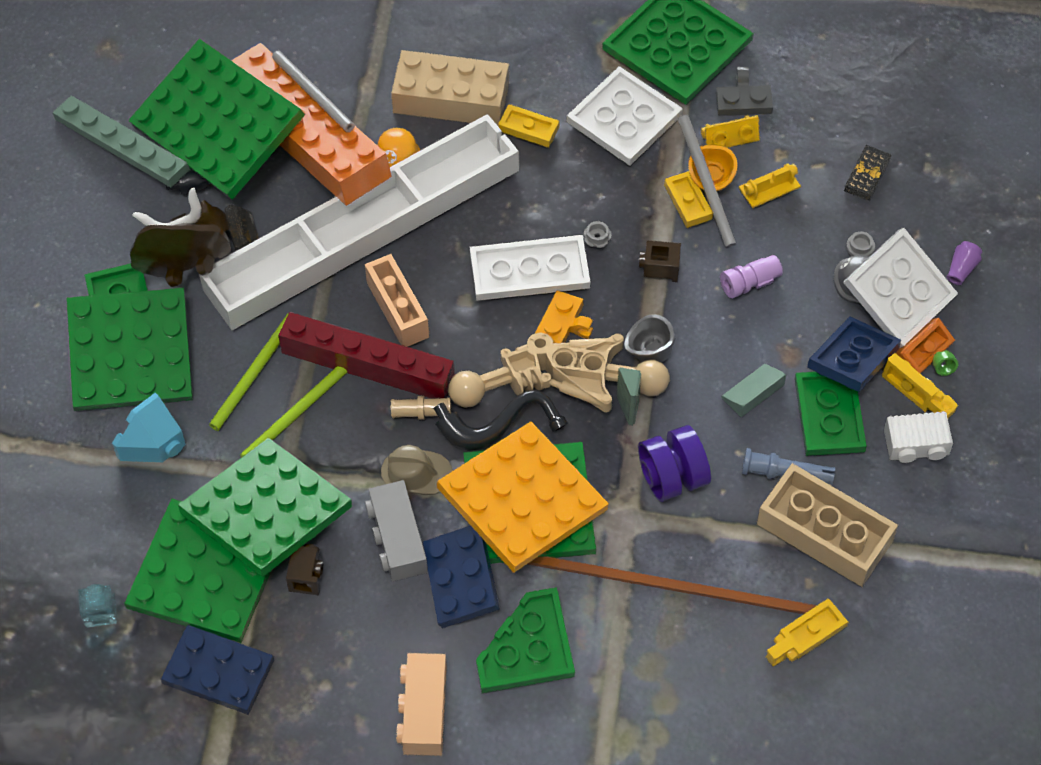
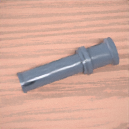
M746 448L742 474L747 475L749 472L766 475L767 479L772 480L776 476L782 477L793 463L832 486L835 467L782 459L773 452L767 455L752 452L750 448Z

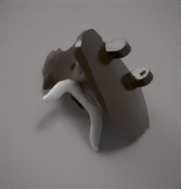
M191 188L188 195L191 207L190 213L176 216L170 219L171 222L169 223L157 222L140 212L133 213V217L146 227L137 233L135 242L130 249L131 267L144 274L166 278L168 285L173 288L182 284L184 271L196 267L200 275L209 274L213 270L215 258H223L230 254L231 243L225 232L231 229L230 223L232 222H229L230 219L220 208L212 206L205 200L200 204L195 188Z

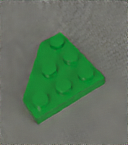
M557 587L526 592L519 601V606L510 617L508 616L486 650H483L478 656L476 666L482 693L575 677V669Z

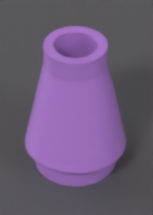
M963 241L961 245L956 246L947 279L951 283L962 285L966 277L982 260L981 248L968 241Z

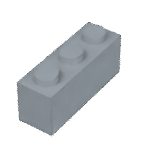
M404 480L369 488L370 500L365 501L369 519L375 518L377 526L372 527L376 545L382 544L384 553L379 554L383 572L389 571L392 581L428 573L426 556Z

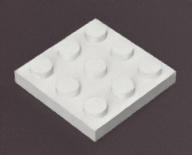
M619 66L567 115V123L630 166L682 116L683 108Z
M904 227L891 236L843 281L881 329L901 339L899 348L905 346L958 294Z

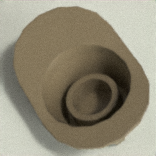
M404 445L397 448L384 460L381 467V477L385 484L404 480L407 492L435 495L440 493L436 488L437 481L453 470L449 461L441 454L421 450L413 445Z

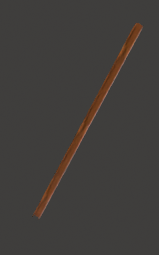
M546 556L537 557L528 563V565L799 614H805L817 606Z

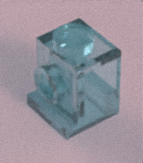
M93 584L85 589H78L79 611L86 628L117 623L115 593H112L110 585ZM103 611H106V613H107V614H100V615H93V616H92V614H91V613L103 612Z

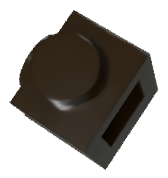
M647 240L646 252L640 251L639 268L644 269V277L672 279V282L678 283L681 243Z
M305 544L291 554L286 575L289 592L319 596L320 587L318 579L322 577L324 561L319 559L320 549L317 546Z

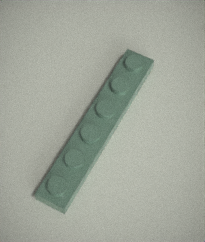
M72 95L52 112L55 120L170 188L190 170L186 161Z

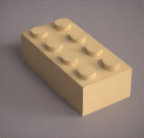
M402 50L391 92L393 113L472 123L488 114L498 126L503 116L509 87V63Z
M793 463L760 507L757 525L861 587H863L892 544L898 524Z

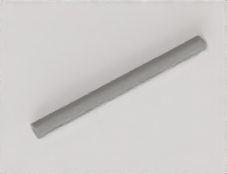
M281 51L273 53L272 59L346 132H351L354 129V123Z
M689 115L680 116L678 118L679 124L726 248L736 244Z

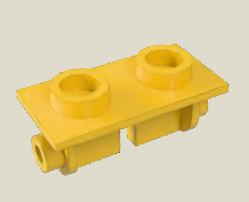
M746 115L742 119L714 125L706 124L704 128H701V136L703 139H706V145H717L726 148L760 141L758 115L753 117Z
M787 163L783 168L755 180H748L747 183L739 186V189L750 206L754 208L801 188V185L795 178V175L798 174L797 167L794 164L790 165Z

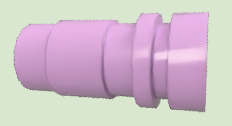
M771 255L748 263L746 266L738 265L733 269L721 272L720 281L726 295L733 299L742 295V293H748L752 287L759 289L773 283L774 279L780 277L783 271L779 259L775 255Z

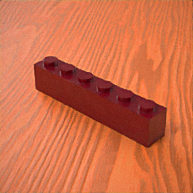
M289 312L278 335L282 354L332 369L342 367L347 370L348 374L431 399L447 398L449 383L455 375L453 360Z

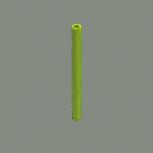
M288 314L209 423L212 429L220 430L280 345L278 335Z
M342 367L333 369L240 454L241 458L267 438L273 441L347 373V370Z

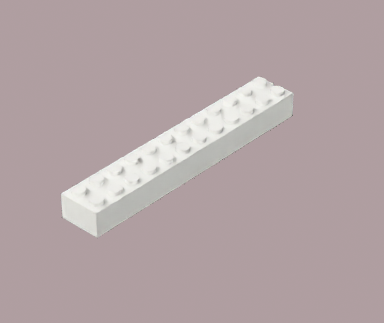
M487 114L391 166V178L346 206L337 197H334L215 262L211 273L204 276L199 274L202 289L230 329L234 330L518 172L519 151L505 134L502 135L501 129Z

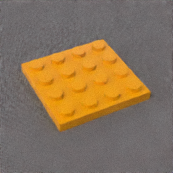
M532 422L524 425L438 480L436 487L513 573L607 511L609 503Z

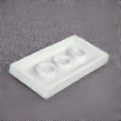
M583 235L470 247L476 301L552 293L557 290L562 292L590 288Z

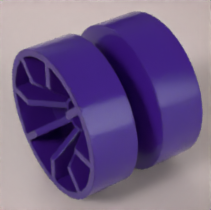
M690 425L667 432V443L659 435L638 443V455L643 475L652 493L660 502L681 495L682 484L687 490L692 491L711 483V470L707 455L698 435Z

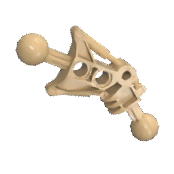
M535 333L529 337L526 345L515 348V351L511 352L507 348L501 350L503 368L480 376L469 370L455 374L449 383L448 393L456 405L467 408L480 403L486 391L510 383L517 396L523 393L524 390H533V386L539 391L553 386L559 388V391L589 402L603 412H609L612 409V397L605 387L606 380L618 382L619 368L640 370V394L646 396H658L663 393L670 382V375L665 365L656 360H645L638 364L637 367L610 364L612 358L623 349L624 337L621 334H614L609 338L569 340L568 343H553L552 338L548 334Z

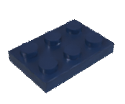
M850 316L809 358L807 368L860 392L887 363L888 358L898 351L901 339Z
M471 525L423 541L439 626L446 628L500 610L487 544Z
M187 625L161 677V682L169 687L249 715L274 662V657L263 651Z

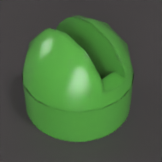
M948 350L937 352L933 357V366L937 374L941 376L950 375L958 368V361L955 355Z

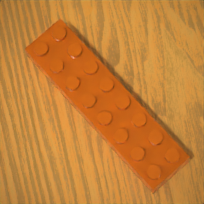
M259 43L231 60L295 104L306 114L282 141L280 146L343 204L349 205L392 177L386 153L356 126H354L351 132H346L272 59L273 53L263 44Z

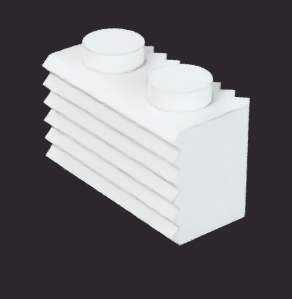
M945 411L941 413L931 412L929 414L919 413L917 415L908 414L906 416L896 415L894 417H887L884 434L890 460H899L902 463H909L921 457H929L930 460H940L950 454L953 441Z

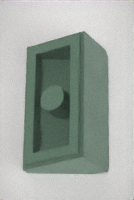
M763 364L723 394L721 398L740 417H743L784 386L786 375L774 367Z
M619 368L617 399L628 424L633 426L636 421L640 399L641 373L640 370Z

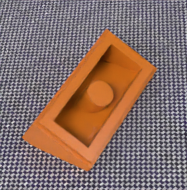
M938 317L931 319L905 346L899 348L896 354L903 360L908 361L916 371L921 373L932 363L934 355L937 352L946 350L955 339Z

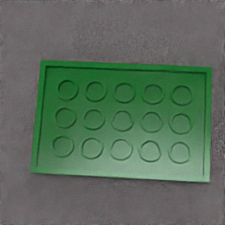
M198 39L128 121L162 148L186 161L190 169L233 200L306 114L295 104L207 43Z

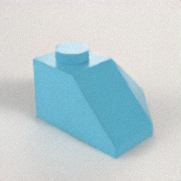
M156 393L131 410L126 419L129 423L123 435L118 433L112 442L117 458L120 461L163 463L169 457L176 456L186 445L181 428Z

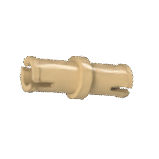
M418 396V399H391V417H418L419 420H425V417L437 416L433 408L444 402L451 414V398L424 399V396Z

